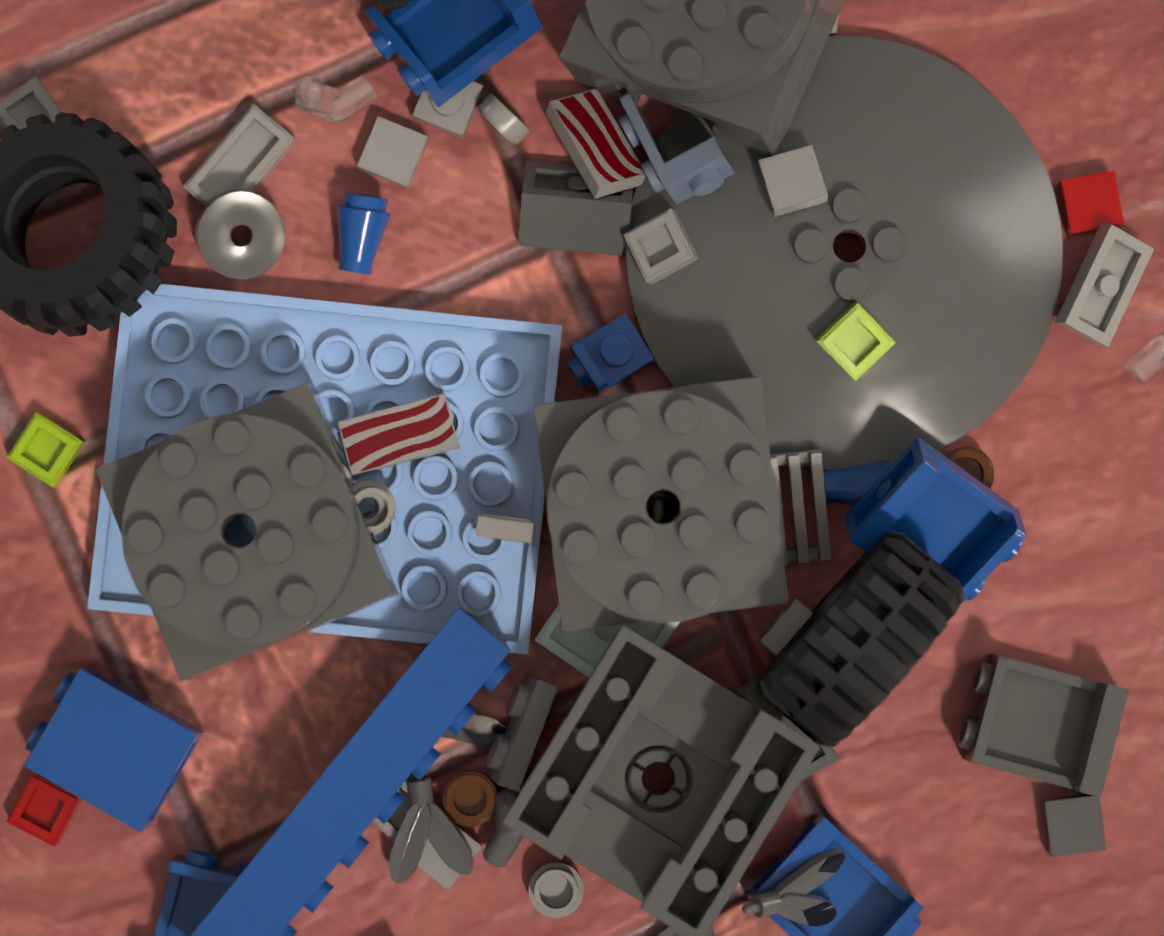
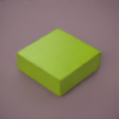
M856 301L815 339L854 381L859 379L896 343Z
M35 412L6 458L47 485L56 488L85 442L47 417Z

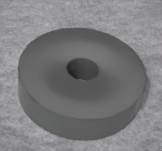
M229 190L213 197L203 207L196 222L195 239L201 256L213 270L228 278L250 279L267 272L281 256L285 244V226L278 210L263 196L248 190ZM238 225H246L250 230L248 240L242 244H236L231 240V231Z

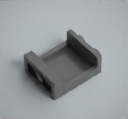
M991 653L988 663L980 662L972 690L973 694L980 695L974 717L969 715L965 717L959 736L958 746L965 749L963 760L1101 798L1129 689L1100 683L999 654Z

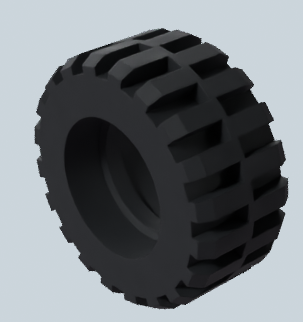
M60 112L55 115V122H52L45 114L29 117L26 119V128L19 130L12 124L0 131V310L22 325L27 324L36 331L49 335H54L59 330L68 337L84 336L88 332L87 325L89 324L101 332L116 325L114 316L120 312L130 317L142 308V305L137 301L146 290L154 295L163 282L156 274L161 265L165 267L170 266L175 251L166 242L167 238H174L177 235V219L168 211L174 205L171 192L160 181L162 175L156 167L119 131L114 132L106 123L92 117L83 121L76 113ZM92 183L99 185L104 194L105 215L101 230L91 247L82 256L67 265L54 269H34L31 267L25 250V235L31 216L39 204L51 193L71 184Z
M888 531L832 587L821 602L811 611L813 614L779 654L774 656L757 681L761 696L816 744L827 747L836 746L841 740L848 737L857 726H860L877 706L879 707L889 696L890 692L908 675L918 660L924 656L935 639L943 632L964 599L961 583L904 533Z

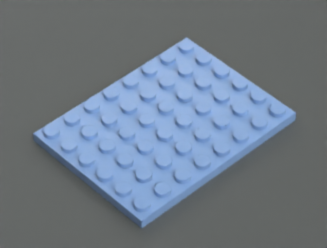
M160 284L154 295L146 290L137 300L142 305V308L132 316L128 317L123 312L120 313L103 466L163 442L193 423L212 417L232 414L309 383L317 390L341 450L338 452L341 463L349 469L338 421L446 394L459 449L353 476L354 483L364 479L378 481L384 484L394 496L396 505L394 518L385 530L375 534L399 595L309 632L429 644L459 607L511 649L509 653H529L545 499L534 404L555 402L562 325ZM101 485L87 609L154 616L151 607L145 602L131 578L125 561L122 535ZM372 497L363 498L358 504L363 516L370 515L375 507ZM236 514V518L229 524L228 536L225 538L238 548L249 545L256 534L254 521L248 515ZM489 514L532 520V523L535 525L532 544L475 536L478 516Z

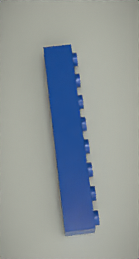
M458 607L191 936H294L297 930L289 923L303 906L311 913L319 906L334 887L325 880L339 862L347 868L353 864L370 843L362 836V833L375 817L383 824L387 822L405 799L397 790L412 773L421 780L441 755L433 747L446 730H449L456 736L477 711L469 702L482 685L492 692L511 669L512 665L504 660L511 649Z

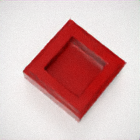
M1115 170L1064 179L1058 182L1068 236L1098 231L1100 224H1112L1115 227H1121L1125 224Z
M31 772L6 822L56 847L60 844L82 799L39 774Z

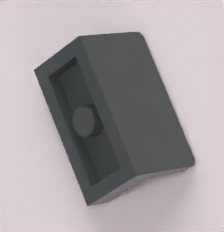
M526 161L521 196L518 243L521 246L623 256L626 254L627 244L623 234L629 231L633 188L594 199L575 165Z

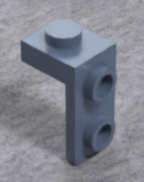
M628 92L619 97L627 113L619 118L620 124L634 148L640 144L643 145L649 160L641 165L656 193L665 189L674 202L679 204L694 195L704 196L714 192L722 186L725 178L735 174L727 156L714 136L667 161L642 110L631 94Z

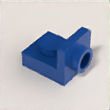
M624 313L580 341L578 339L570 344V351L574 358L567 361V364L583 390L593 385L598 395H601L653 362L655 358L627 314Z

